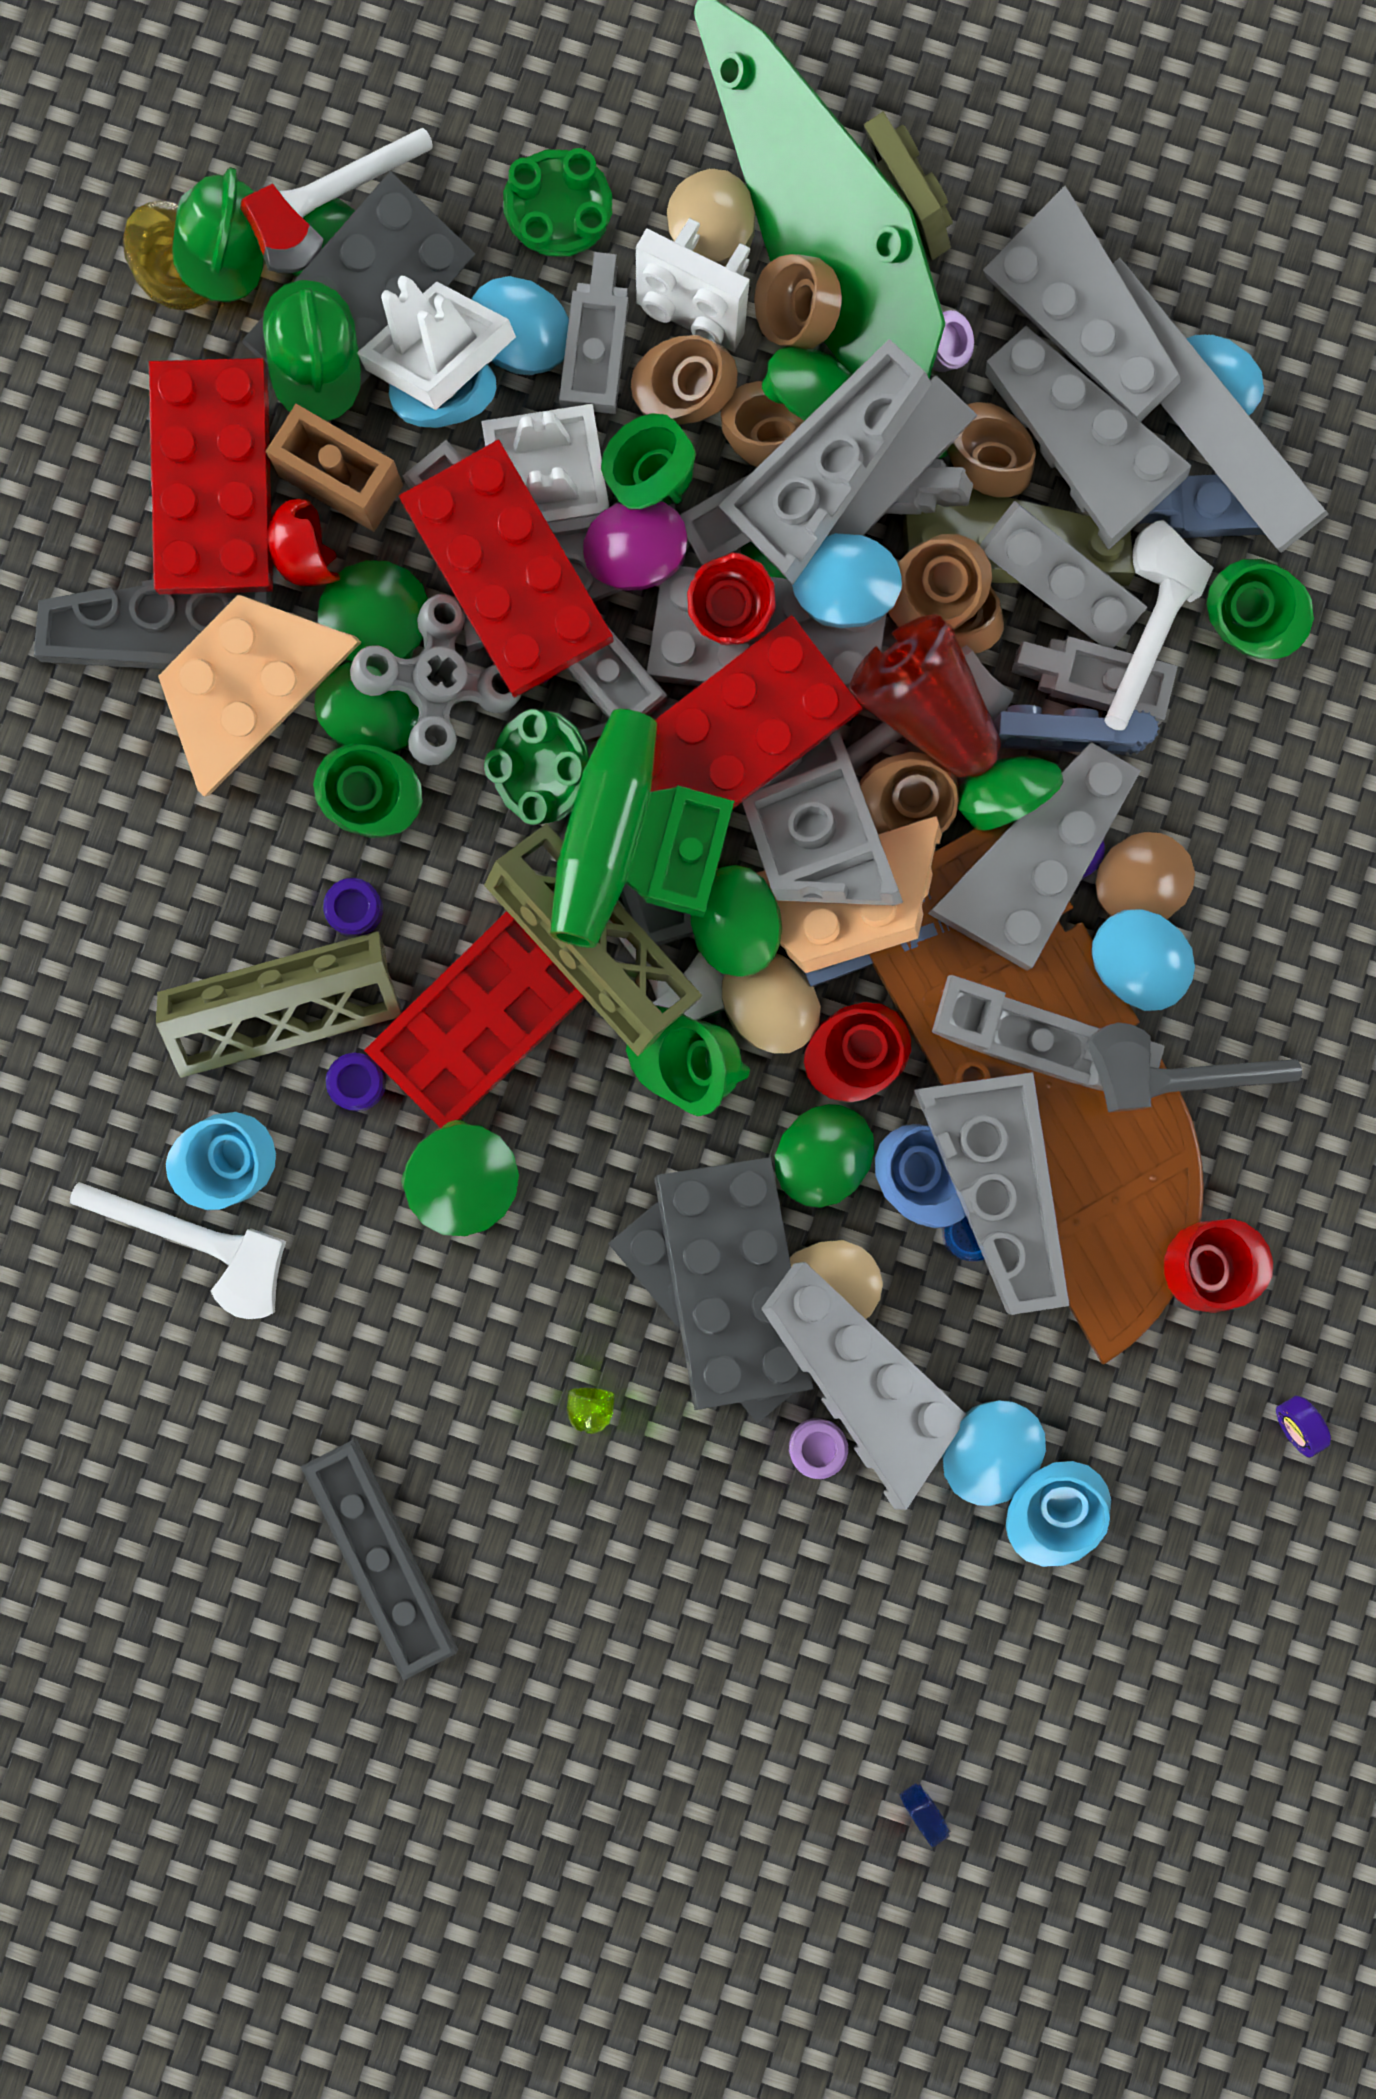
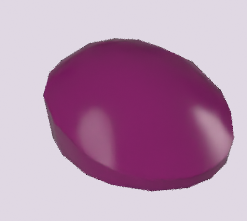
M662 501L643 509H628L619 502L602 511L591 522L583 541V555L586 567L597 580L609 587L621 590H643L661 585L678 571L685 559L687 546L685 523L676 510Z

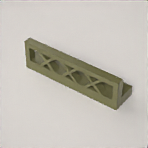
M546 823L496 860L484 886L634 1053L639 1056L658 1039L669 1025L696 1004L703 995L618 901L609 918L612 923H607L595 948L570 945L550 935L554 899L552 891L555 889L556 878L537 875L523 860L543 846L558 862L563 841ZM607 936L626 938L636 949V965L616 962L606 952ZM646 961H647L652 967L646 966ZM646 979L666 982L680 997V1000L662 1014L646 996Z
M377 931L157 992L156 1025L179 1077L182 1078L395 1019L401 1014V1006L388 973L385 947L380 933ZM378 983L384 1002L367 1007H361L347 1001L354 989ZM310 1001L328 1008L322 1019L309 1023L291 1016L297 1005ZM253 1017L272 1023L266 1035L255 1038L235 1031L242 1020ZM199 1032L217 1039L211 1050L187 1056L180 1040L181 1037Z

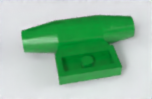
M615 709L612 711L582 773L557 862L550 935L570 945L584 948H595L625 884L645 899L646 903L701 918L704 917L735 801L678 785L675 788L651 792L657 722L641 712L629 709Z

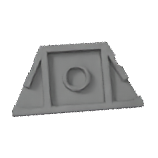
M839 729L742 802L771 890L777 901L892 906L903 903Z

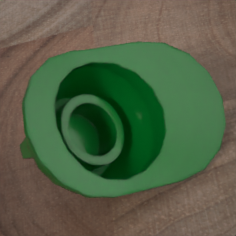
M231 167L227 169L224 175L208 176L194 185L193 188L181 196L176 211L172 244L173 264L181 280L192 291L211 301L232 302L245 298L257 287L263 269L264 256L248 220L240 209L242 198L254 193V190L238 180L236 169Z
M299 280L285 284L270 297L263 314V335L268 369L275 395L288 412H291L294 405L298 404L325 421L339 418L353 406L360 390L361 381L356 330L349 306L336 290L321 282Z
M651 413L637 417L622 426L610 439L602 456L601 471L606 483L618 501L628 509H643L660 501L667 505L672 503L679 505L682 503L681 496L687 491L693 478L696 452L693 443L676 421L665 414Z
M655 1005L662 1014L669 1009L668 1007ZM684 1014L669 1025L658 1039L639 1056L626 1044V1052L631 1069L640 1083L654 1094L697 1117L711 1114L721 1104L722 1099L737 1086L738 1082L747 1079L750 1075V1068L741 1061L740 1050L734 1037L726 1029L714 1024L698 1022Z

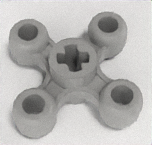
M438 594L429 598L419 611L417 618L418 629L424 638V649L419 656L412 659H402L394 656L392 652L382 646H368L361 649L354 657L350 668L351 681L355 688L363 694L378 696L392 690H399L408 694L412 703L419 709L418 722L411 730L408 739L409 750L417 761L425 765H438L446 761L455 749L457 742L456 731L450 723L449 716L451 707L460 701H473L478 703L485 711L504 713L510 710L521 697L519 695L513 698L495 665L480 670L469 668L462 656L455 651V640L463 629L465 613L458 600L446 594ZM434 615L442 616L448 624L438 622ZM366 666L377 667L382 676L372 675ZM438 673L445 679L446 683L444 685L441 681L437 686H434L427 677L430 674L433 678ZM492 684L501 686L505 694L497 693L493 689ZM425 735L434 736L440 746L430 745L425 739Z

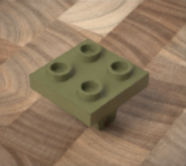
M882 111L864 124L876 167L912 209L921 242L931 260H934L951 248L946 229L953 224L952 218L945 207L948 200L932 172L927 175L924 174L917 160V157L920 155L906 127L901 124L894 129L886 114Z

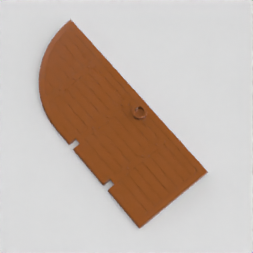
M1013 821L990 830L974 829L934 852L931 864L933 875L929 888L931 899L927 895L924 898L925 902L922 903L924 915L921 927L934 923L938 935L917 942L918 947L913 949L911 941L906 942L910 948L908 951H904L901 944L868 955L873 962V967L942 1086L1033 1072L1069 1308L1098 1359L1104 1365L1139 1339L1158 1319L1174 1296L1168 1288L1164 1275V1257L1168 1245L1180 1230L1201 1222L1204 1192L1201 1152L1191 1115L1180 1091L1169 1092L1151 1098L1152 1107L1108 1112L1104 1091L1078 1085L1005 1062L957 1044L932 1032L949 975L1005 992V997L1100 1029L1115 1023H1126L1134 1026L1140 1023L1131 1005L1118 998L1101 981L1095 970L1092 958L1093 940L1083 923H1078L1071 930L1065 932L1058 921L1033 968L1026 971L948 926L950 930L948 931L946 924L941 922L944 930L943 933L938 922L939 920L928 914L1015 822ZM1070 901L1062 914L1074 908ZM1161 1059L1159 1068L1167 1069Z

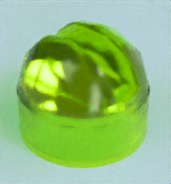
M583 1387L569 1390L567 1414L573 1428L578 1431L585 1430L589 1434L601 1432L610 1424L614 1410L615 1395L609 1391L597 1388Z

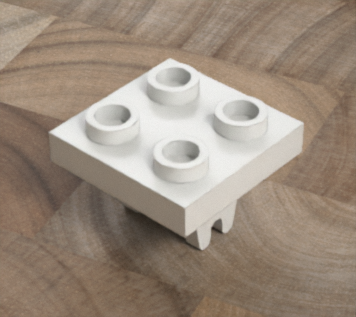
M689 218L675 242L646 228L636 246V304L640 305L655 320L664 323L671 320L691 330L693 335L711 340L735 352L745 333L750 279L744 277L743 274L749 264L747 257L751 248L740 243L726 267L693 251L700 236L697 234L700 227L699 222Z
M401 276L398 279V286L401 290L399 298L388 290H385L381 295L388 325L360 349L357 354L365 370L437 410L444 402L453 397L478 371L491 362L516 336L509 319L443 284L435 282L428 290L422 293L413 280L406 276Z
M593 404L481 421L485 446L498 439L500 440L547 523L596 516L609 508L606 483L601 471L602 459Z

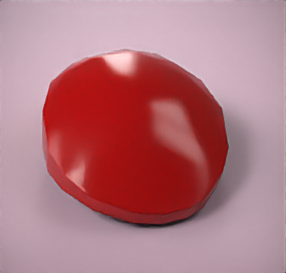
M861 1002L843 1007L820 1023L809 1040L804 1052V1066L807 1077L816 1090L830 1099L846 1102L865 1100L888 1087L906 1068L911 1053V1036L906 1023L898 1013L883 1004Z
M1235 1219L1202 1221L1180 1230L1168 1245L1164 1257V1275L1168 1288L1178 1301L1192 1310L1216 1313L1245 1306L1257 1299L1266 1290L1272 1279L1273 1259L1270 1247L1262 1235L1247 1223Z

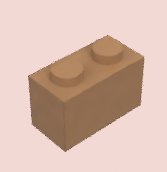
M298 404L294 405L266 450L280 478L375 532L403 487L394 460Z

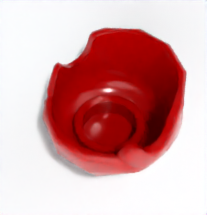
M294 499L283 503L272 516L268 527L270 559L286 581L302 587L322 586L340 581L339 573H330L327 568L336 559V553L322 544V527L318 511L308 499Z
M731 552L703 564L695 573V578L691 581L687 591L688 615L701 635L712 641L726 646L746 643L756 638L766 629L776 610L774 582L761 563L743 554Z

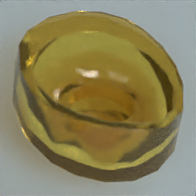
M152 201L138 207L127 219L123 235L125 259L136 282L152 300L169 309L183 311L198 308L207 303L209 299L192 291L181 280L173 264L172 244L178 205L168 201Z

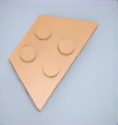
M237 595L158 676L198 791L203 796H209L362 642L351 634L332 629L257 600Z
M937 816L878 834L903 903L892 906L776 900L780 908L782 920L780 945L786 950L788 957L805 973H809L918 939L924 915L922 903L929 893L933 875L931 864L936 844H940L942 836ZM765 870L758 872L757 874L764 878L771 889Z

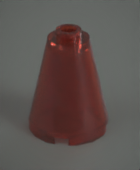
M937 614L921 616L900 626L891 633L897 640L896 643L890 646L884 653L875 646L864 657L853 674L850 690L861 706L957 777H976L985 773L997 760V752L1001 746V740L952 626L947 624Z

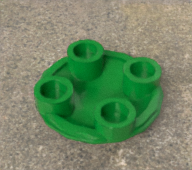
M582 148L572 150L546 149L526 158H519L511 164L508 171L509 178L503 190L504 215L512 233L527 248L546 256L570 257L590 249L605 234L612 217V192L604 173L596 166L595 158L589 151Z
M786 347L777 350L769 360L768 373L762 382V390L770 400L778 404H784L790 412L805 421L852 374L829 354L816 349Z
M366 560L345 567L339 572L340 581L327 584L319 600L318 623L356 636L362 642L346 658L350 662L353 661L361 649L375 645L387 648L396 657L411 659L413 650L420 645L423 639L417 623L419 611L428 600L423 585L409 570L389 561Z
M543 709L526 710L504 727L495 743L494 750L490 751L485 757L484 770L487 778L495 783V787L505 806L525 823L538 825L556 822L572 812L582 773L589 761L588 747L578 728L563 715Z
M454 1120L445 1124L441 1129L435 1130L416 1146L406 1163L401 1184L406 1194L409 1208L423 1225L442 1235L465 1237L487 1230L505 1216L516 1197L519 1172L513 1152L499 1135L480 1125H469L464 1121Z

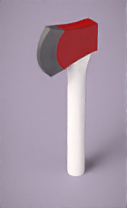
M420 128L306 186L278 191L272 183L242 198L240 209L258 240L268 270L276 273H294L304 270L321 251L323 238L303 217L315 208L430 151L433 145L428 132L424 128Z

